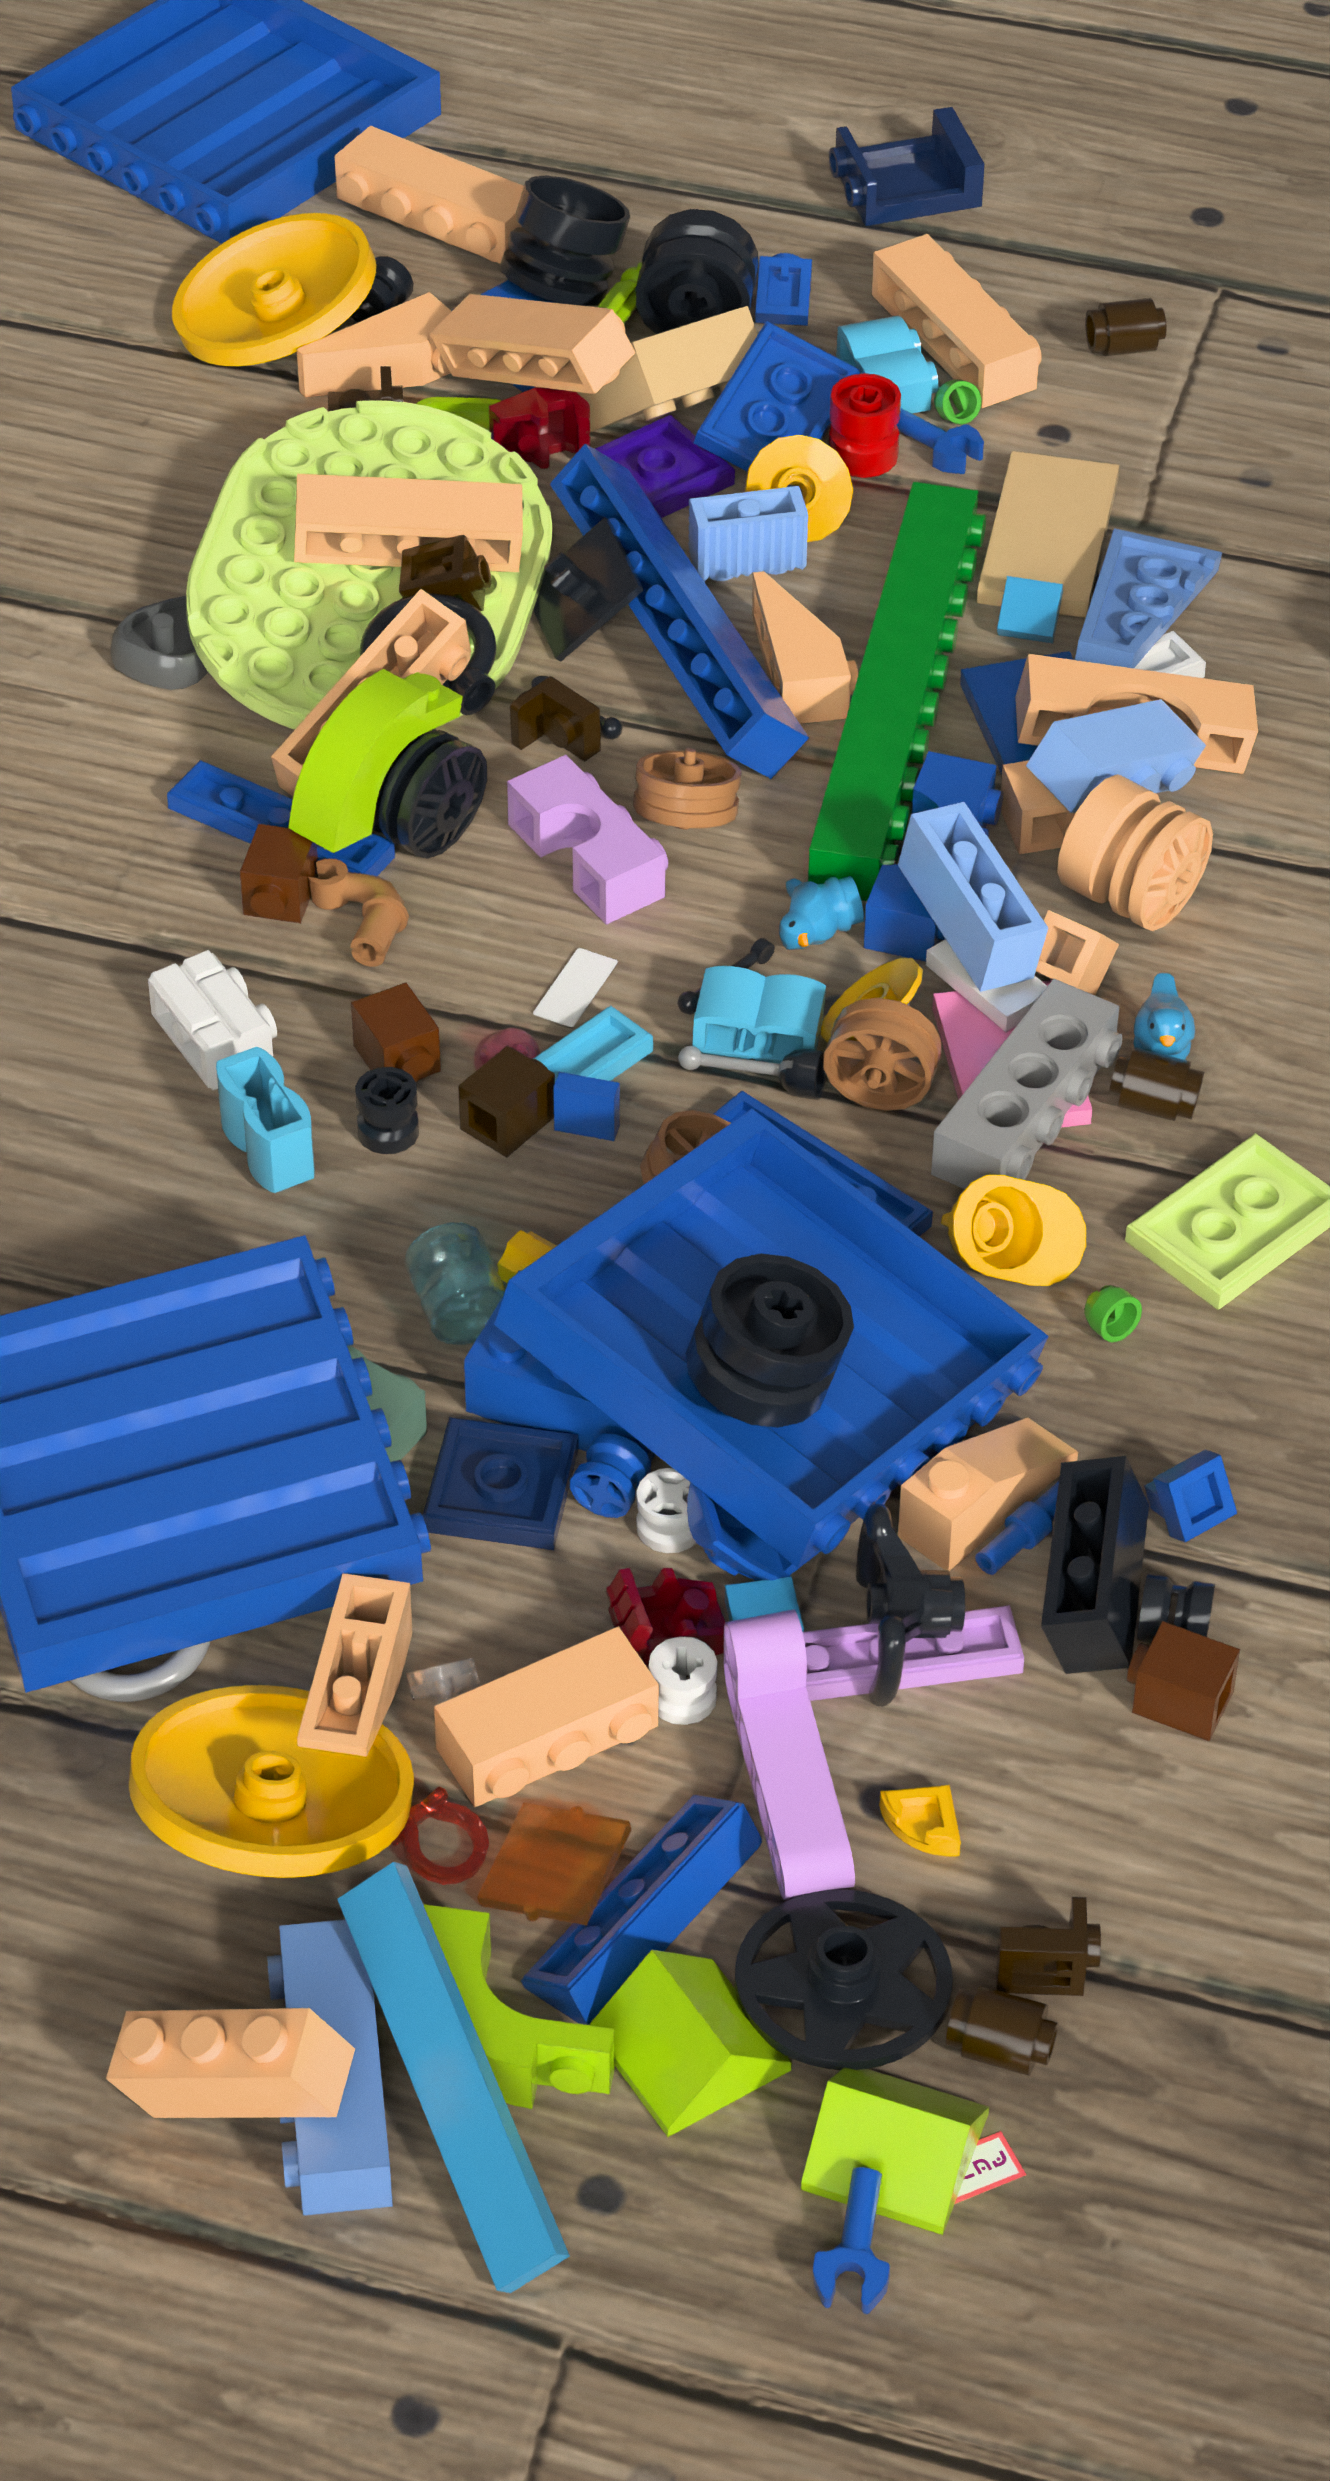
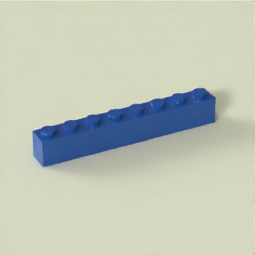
M584 444L552 480L550 486L583 536L604 517L611 522L644 589L628 603L631 610L726 755L772 779L809 739L808 735L629 469L589 445Z

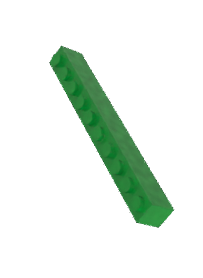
M913 482L809 848L808 882L824 884L830 877L841 879L851 876L857 886L861 901L868 900L881 866L898 863L899 846L893 845L894 840H905L909 819V806L903 805L905 801L913 802V788L919 776V768L914 767V764H924L927 756L929 730L924 729V726H935L939 693L934 692V689L944 690L949 656L944 655V652L954 653L958 634V620L953 619V617L963 618L968 593V584H964L963 581L972 582L975 574L977 549L972 548V546L982 547L984 540L986 514L977 513L978 490Z

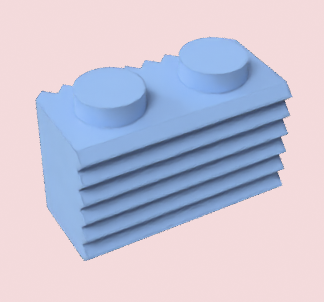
M799 486L689 499V552L693 565L704 582L708 578L715 581H726L733 577L738 578L741 574L748 577L753 572L761 571L776 575L785 573L788 570L792 571L795 567L803 570L807 566L808 511Z

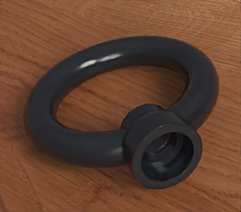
M428 593L466 620L467 631L470 633L474 645L472 657L464 671L453 681L447 679L443 686L463 696L460 710L463 715L475 714L488 704L495 692V682L488 675L496 656L497 645L494 631L483 613L470 603L445 594ZM415 595L393 602L370 621L362 636L360 656Z

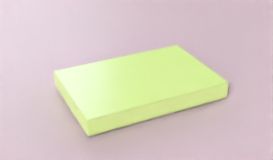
M1255 1133L1127 1225L1125 1241L1219 1310L1330 1228V1186Z

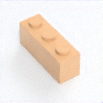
M618 1626L434 1706L436 1749L473 1806L477 1807L495 1798L510 1797L529 1783L559 1770L573 1769L592 1755L620 1743L634 1742L644 1736L649 1730L658 1727L659 1684Z
M310 2008L126 2011L106 2079L153 2118L337 2117L355 2048Z

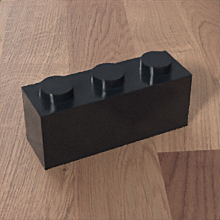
M1126 1456L1061 1463L1041 1627L1065 1674L1129 1668L1132 1660L1149 1503Z

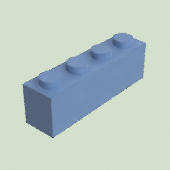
M346 1919L279 1926L281 1955L267 1956L271 2000L285 1999L286 2008H310L355 2048L337 2117H280V2124L295 2122L296 2141L282 2142L285 2188L300 2186L303 2216L393 2207L374 1993L366 1968Z

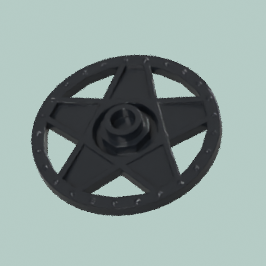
M823 1890L797 1896L779 1904L763 1915L746 1934L740 1946L735 1965L737 2000L745 2016L756 2031L771 2047L782 2054L802 2063L834 2070H842L844 2067L855 2070L883 2066L908 2056L924 2045L936 2033L948 2012L951 2002L953 1985L951 1962L943 1942L934 1929L923 1918L904 1905L889 1898L864 1891ZM832 1910L865 1912L889 1921L861 1930L853 1926H847ZM790 1922L795 1952L753 1964L762 1944L781 1926ZM923 1948L929 1956L936 1976L934 2000L902 1975ZM760 2004L803 2010L805 2041L796 2038L774 2023ZM865 2023L906 2032L884 2044L849 2049Z

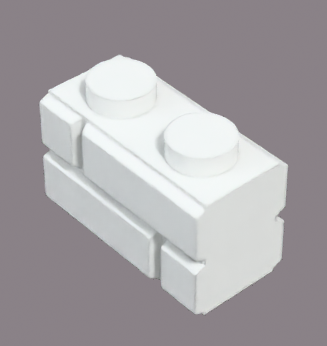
M207 950L185 959L181 966L175 963L151 973L148 979L151 1014L208 1088L212 1090L218 1089L216 1071L218 1060L254 1047L262 1048L273 1056L272 1039L277 1037V1027L274 1018L265 1004L261 1003L255 1006L248 998L244 979L235 967L225 969L214 953Z

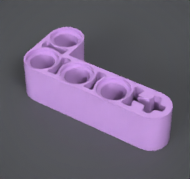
M795 1609L725 1622L724 1675L727 1694L780 1894L783 1900H789L807 1893L854 1887L855 1872L852 1852L806 1688L807 1657L798 1615Z

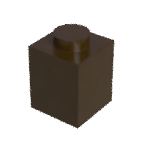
M507 1045L458 1086L460 1130L504 1157H509L554 1118L555 1073L548 1070L540 1061L530 1059Z

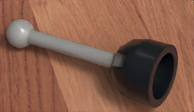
M695 1046L684 1047L678 1055L680 1065L687 1070L697 1069L701 1065L778 1076L782 1087L790 1094L799 1098L813 1100L820 1099L827 1075L823 1068L824 1051L794 1050L786 1055L780 1064L704 1054Z

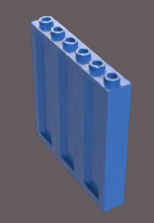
M157 0L11 87L14 110L13 119L17 131L221 244L254 226L280 218L335 183V155L369 126L405 138L441 115L439 71L302 0Z
M750 1109L509 1279L494 1322L496 1327L797 1568L819 1550L824 1554L833 1551L847 1534L850 1525L859 1517L864 1520L866 1511L871 1505H884L891 1491L897 1486H901L944 1448L962 1442L972 1425L975 1423L981 1427L987 1425L999 1412L1005 1399L1013 1392L1018 1396L1025 1394L1036 1382L1043 1370V1365L1038 1362V1359L1049 1337L754 1109ZM761 1253L791 1257L818 1269L840 1288L851 1306L854 1329L821 1408L801 1423L779 1428L750 1425L723 1414L701 1396L688 1375L686 1351L718 1271L736 1258Z
M306 1235L0 1316V1611L25 1693L333 1607L343 1573L407 1582L410 1585L423 1582L421 1554L431 1551L429 1534L424 1518L420 1512L410 1515L405 1500L411 1499V1490L404 1465L401 1460L392 1462L389 1460L385 1448L391 1447L392 1442L386 1417L382 1408L370 1409L366 1397L372 1395V1385L365 1361L362 1357L351 1358L347 1346L353 1345L354 1342L347 1313L344 1307L333 1309L329 1297L335 1295V1289L329 1265L325 1257L314 1259Z

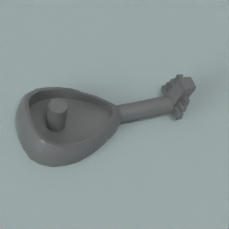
M186 596L141 607L127 616L114 630L110 651L111 661L117 670L134 680L158 688L176 690L198 683L208 673L198 657L190 638L186 615Z

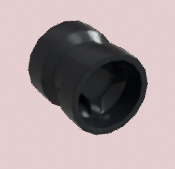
M378 256L375 258L376 274L373 285L365 300L350 316L355 322H361L405 303L410 297L414 287L412 276L407 268L398 260L388 256Z
M378 1067L367 1071L359 1078L355 1085L356 1108L359 1111L357 1115L358 1139L365 1148L375 1153L384 1155L405 1151L415 1144L419 1136L418 1113L415 1110L418 1105L417 1083L412 1075L403 1069Z
M1147 1573L1137 1640L1152 1643L1162 1621L1168 1623L1172 1596L1178 1597L1174 1625L1207 1637L1215 1584L1194 1581L1188 1586L1173 1584L1168 1576Z

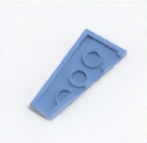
M1114 528L1079 637L1075 660L1135 668L1219 570L1222 552Z

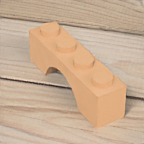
M1028 654L1015 696L1018 743L1038 746L1054 721L1162 699L1206 744V747L1194 764L1196 768L1244 774L1258 733L1254 686Z

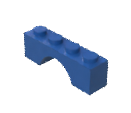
M928 751L913 788L912 814L965 802L988 837L989 830L986 829L987 824L996 825L998 823L1003 804V791L995 789L997 765ZM898 864L882 865L866 903L864 948L926 962L927 949L945 940V937L902 873Z

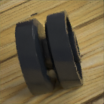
M689 209L670 214L655 225L645 243L642 267L636 284V307L644 324L655 334H659L748 306L750 311L753 289L758 273V250L751 235L734 219L712 210Z
M762 1253L736 1258L718 1271L701 1312L702 1315L686 1351L688 1375L701 1396L723 1414L750 1425L779 1428L801 1423L817 1412L822 1406L854 1329L851 1306L837 1284L818 1269L787 1256Z

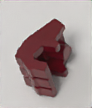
M535 387L488 406L491 439L504 447L508 452L515 451L525 462H533L541 469H548L550 467V454L562 451L576 454L584 444L590 446V405L577 392Z
M625 1568L619 1569L611 1585L606 1588V1594L610 1602L608 1611L614 1627L619 1626L648 1669L650 1655L655 1647L665 1640L675 1637H692L705 1642L714 1651L715 1656L724 1653L725 1619L717 1601L713 1582L677 1578L673 1568H663L652 1585L637 1588L632 1570Z

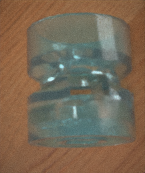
M450 1222L435 1226L420 1234L410 1244L405 1255L406 1270L415 1292L421 1298L422 1309L436 1338L453 1345L474 1343L506 1290L500 1275L494 1268V1261L479 1230L467 1223Z

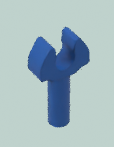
M901 408L900 420L897 424L899 432L933 449L932 466L947 473L965 474L967 455L978 461L983 460L984 440L977 429L968 424H963L960 427L945 431Z
M864 2167L852 2170L841 2243L833 2250L827 2252L819 2251L815 2254L813 2281L818 2296L825 2308H829L832 2305L836 2292V2279L846 2271L856 2272L864 2280L861 2296V2310L864 2314H869L887 2292L890 2279V2265L876 2258L871 2250L882 2174L877 2170Z

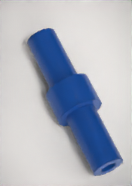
M1059 1480L1035 1502L1026 1501L1005 1519V1529L976 1554V1562L985 1573L994 1575L1023 1548L1033 1549L1052 1532Z

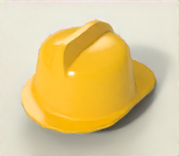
M984 1175L970 1182L953 1205L951 1212L943 1214L941 1218V1224L948 1227V1236L953 1250L969 1268L985 1276L1024 1285L1050 1286L1066 1279L1080 1264L1086 1248L1085 1222L1079 1207L1066 1193L1048 1185L1006 1175Z

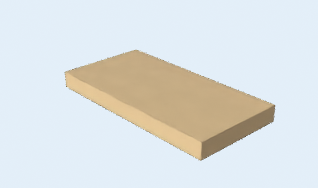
M1012 451L978 585L977 603L1001 607L1007 576L1063 584L1059 614L1086 618L1093 595L1118 483L1119 465Z

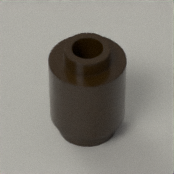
M1152 298L1100 303L1098 309L1088 310L1085 318L1088 347L1092 353L1102 352L1104 356L1156 351L1159 340L1166 337L1167 325L1164 310L1162 307L1156 308Z
M1134 1047L1130 1058L1118 1056L1109 1091L1120 1094L1119 1107L1175 1121L1177 1116L1192 1120L1205 1072L1190 1068V1061Z
M979 1986L977 1992L960 1988L950 2015L945 2043L947 2046L961 2049V2057L1030 2076L1035 2063L1048 2065L1057 2037L1058 2022L1047 2020L1048 2004Z

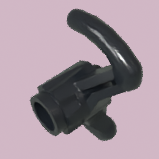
M873 1504L866 1511L859 1535L856 1581L860 1586L867 1588L866 1613L868 1624H879L878 1666L874 1682L869 1690V1698L874 1705L883 1707L890 1704L898 1692L904 1666L906 1642L913 1638H946L947 1635H950V1632H961L963 1630L965 1621V1587L963 1578L950 1577L949 1570H920L893 1530L889 1509L882 1504Z

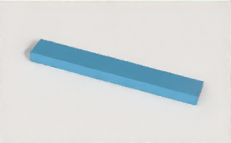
M392 1862L337 1900L496 2290L512 2293L567 2259L570 2255L407 1865Z

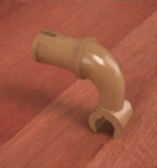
M324 859L317 861L318 878L308 877L312 902L317 907L325 910L341 908L349 901L362 903V915L364 918L351 942L350 948H353L351 953L354 959L362 965L369 967L382 965L396 933L403 931L408 924L409 914L405 908L404 901L390 881L379 876L348 872L346 864L341 860Z

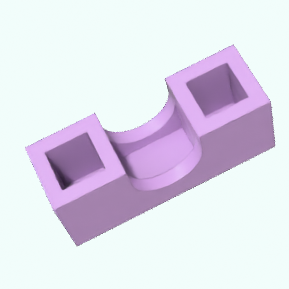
M567 755L507 781L508 825L540 858L556 850L573 847V891L606 925L665 897V870L668 868V858L663 846L655 838H649L633 822L626 808L622 805H616L600 789L596 779L590 773L583 772Z

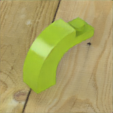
M382 669L365 679L339 704L316 737L302 766L296 784L288 828L332 853L371 835L378 794L392 763L400 752L415 738L460 716L463 696L441 685L437 678L419 672L402 679Z
M423 1904L505 2102L513 2106L533 2109L537 2085L552 2086L570 2094H582L588 2091L610 2094L615 2070L614 2029L534 2018L506 2006L493 1994L486 1983L491 1957L490 1913Z

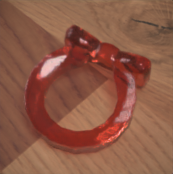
M439 1786L420 1804L410 1808L405 1827L391 1844L396 1846L402 1842L407 1861L413 1870L426 1880L442 1885L458 1884L473 1877L484 1865L489 1847L487 1828L478 1815L465 1806L448 1802L446 1789ZM430 1817L459 1825L467 1831L472 1839V1855L466 1862L454 1867H443L432 1863L420 1850L417 1826Z

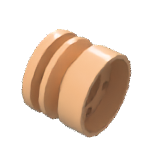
M1117 774L1104 779L1094 788L1076 811L1062 842L1058 857L1057 873L1062 885L1097 903L1103 904L1109 901L1113 912L1123 917L1131 918L1132 922L1145 929L1155 931L1166 926L1182 910L1194 893L1205 871L1211 853L1212 827L1210 821L1190 811L1186 812L1185 808L1171 801L1161 804L1158 794Z

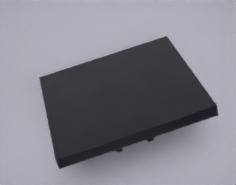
M606 517L566 552H560L544 566L545 573L533 611L555 658L561 662L644 590L611 522Z

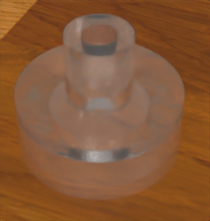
M474 1658L406 1674L412 1701L433 1697L435 1706L461 1695L460 1690L480 1685Z

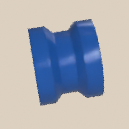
M604 1433L596 1436L586 1451L587 1462L580 1464L570 1479V1490L574 1498L594 1514L607 1518H618L626 1515L634 1503L635 1489L638 1488L640 1481L651 1472V1461L647 1453L630 1439L617 1434Z

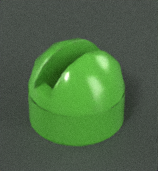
M958 379L947 381L937 389L934 397L935 409L948 422L955 424L969 423L980 411V392L970 382ZM949 395H951V398L956 408L960 412L954 414L953 408L949 400Z
M1106 1285L1101 1288L1100 1292L1094 1291L1087 1297L1084 1314L1092 1330L1108 1342H1118L1130 1335L1136 1328L1142 1315V1306L1140 1301L1125 1289L1114 1285Z

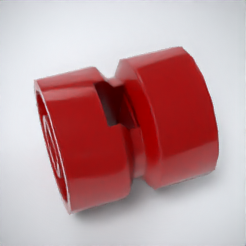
M867 373L850 375L840 379L831 391L829 446L837 451L848 467L850 476L868 478L880 476L889 472L897 463L899 451V429L897 424L899 423L901 413V393L895 383L880 375Z

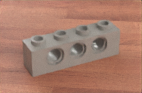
M1053 979L934 1131L931 1175L963 1189L970 1182L984 1175H1006L1025 1180L1039 1148L1043 1143L1051 1145L1061 1130L1067 1111L1072 1105H1082L1090 1092L1094 1076L1102 1066L1109 1068L1117 1058L1123 1039L1122 1034L1117 1032L1119 1005Z

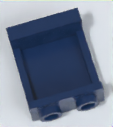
M953 107L933 110L931 136L858 147L847 126L836 128V146L829 150L830 169L834 178L841 179L849 207L857 209L865 226L982 207L985 163Z

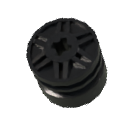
M548 175L531 177L525 181L516 211V221L522 227H517L509 234V249L504 251L501 260V272L515 285L541 298L562 304L598 305L606 297L608 290L607 279L612 276L614 271V262L609 255L621 249L630 220L629 209L609 193L583 182Z
M436 728L415 738L400 752L382 782L377 798L372 830L380 833L383 832L387 840L402 845L405 850L416 856L429 859L443 854L460 839L472 823L482 802L487 784V761L482 751L469 743L459 740L453 734L436 730Z

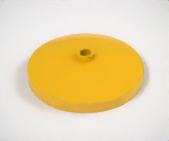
M304 213L267 221L230 238L198 262L177 290L172 305V320L185 348L194 357L204 362L220 366H247L276 360L297 352L298 348L327 336L359 308L368 295L375 279V256L361 228L354 222L338 215Z
M243 1685L218 1688L194 1694L167 1706L152 1717L141 1729L134 1741L129 1772V1792L133 1806L145 1825L163 1842L184 1855L204 1864L240 1874L260 1877L295 1878L322 1875L347 1869L374 1857L387 1848L399 1836L408 1820L412 1802L414 1772L407 1751L399 1739L383 1724L367 1757L298 1747L297 1736L310 1691L284 1686Z

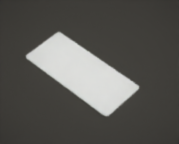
M578 948L533 1011V1015L568 1027H574L618 961Z

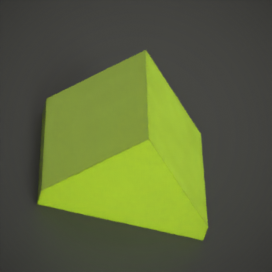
M651 1950L590 2023L591 2026L614 2029L615 2067L667 2137L791 2071L792 2062L786 2055L771 2047L752 2026L740 2007L735 1988L714 1960L709 1958Z
M844 2067L827 2082L801 2181V2190L847 2204L852 2170L858 2167L871 2168L882 2174L876 2214L943 2235L987 2120L989 2106L870 2069L855 2070Z

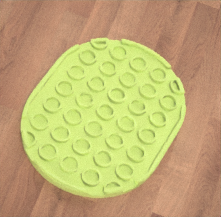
M356 401V407L344 408L328 412L324 407L290 418L286 420L285 427L265 439L262 437L258 438L241 454L223 484L193 559L186 590L187 625L196 653L211 676L233 698L250 710L273 722L296 729L358 660L362 636L370 621L385 607L402 599L399 593L401 567L294 562L297 474L522 484L523 536L519 572L490 571L491 586L485 589L484 611H481L491 624L497 645L495 660L488 675L494 680L495 689L501 684L519 653L545 573L544 566L549 562L552 541L550 507L546 504L537 485L538 478L515 451L508 452L504 447L492 440L491 432L485 428L443 410L407 402ZM460 594L453 595V597L463 600ZM468 632L471 648V659L474 650L473 639L470 633Z

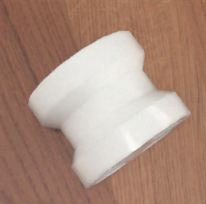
M673 1468L658 1469L647 1474L640 1481L636 1491L638 1508L636 1516L637 1534L643 1544L654 1551L663 1553H679L691 1548L696 1543L691 1535L687 1516V1497L690 1481Z
M675 1637L657 1645L651 1653L649 1671L659 1684L658 1716L661 1719L672 1724L688 1725L699 1722L709 1716L716 1706L717 1685L715 1681L718 1661L714 1651L705 1642L692 1637Z

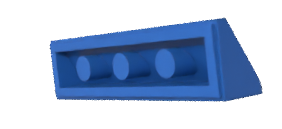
M693 1795L524 1975L521 1980L524 1988L578 2024L590 2025L592 2020L651 1950L665 1951L760 1847L762 1843L761 1836L744 1803Z

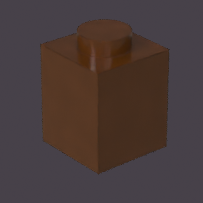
M258 824L240 870L243 915L301 924L311 898L308 877L318 878L316 866L318 861L317 844L289 828Z
M406 982L351 1002L353 1046L370 1070L378 1067L403 1069L412 1075L415 1081L441 1072L439 1027Z
M1162 1621L1151 1645L1143 1643L1138 1645L1128 1669L1127 1682L1135 1684L1132 1713L1210 1741L1234 1693L1240 1649Z

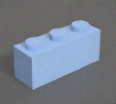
M1160 699L1054 721L1026 767L1070 813H1074L1094 788L1104 779L1117 774L1154 793L1179 790L1193 777L1196 771L1194 764L1206 747V744Z
M965 802L911 814L898 866L979 991L982 992L1033 979L1048 926Z

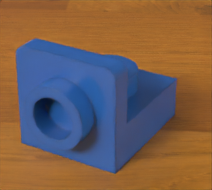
M780 253L772 257L760 256L755 323H765L768 321L772 324L808 326L812 259H802L790 253Z

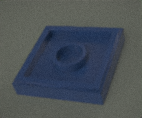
M449 1417L423 1512L428 1533L554 1550L570 1487V1479L573 1475L579 1450L578 1435Z

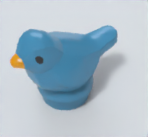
M851 876L841 879L830 877L824 884H816L812 881L801 882L796 878L786 882V889L791 897L789 912L783 916L779 925V936L785 949H804L810 945L824 944L834 936L837 930L849 931L851 925L864 922L861 898Z
M1159 973L1154 977L1150 996L1142 1004L1135 1018L1133 1045L1134 1047L1185 1060L1190 1053L1191 1040L1195 1037L1194 1018L1187 1005L1177 994L1174 977L1168 973Z

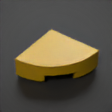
M950 1785L880 1791L879 1807L883 1819L900 1840L917 1850L932 1855L960 1856L961 1840Z

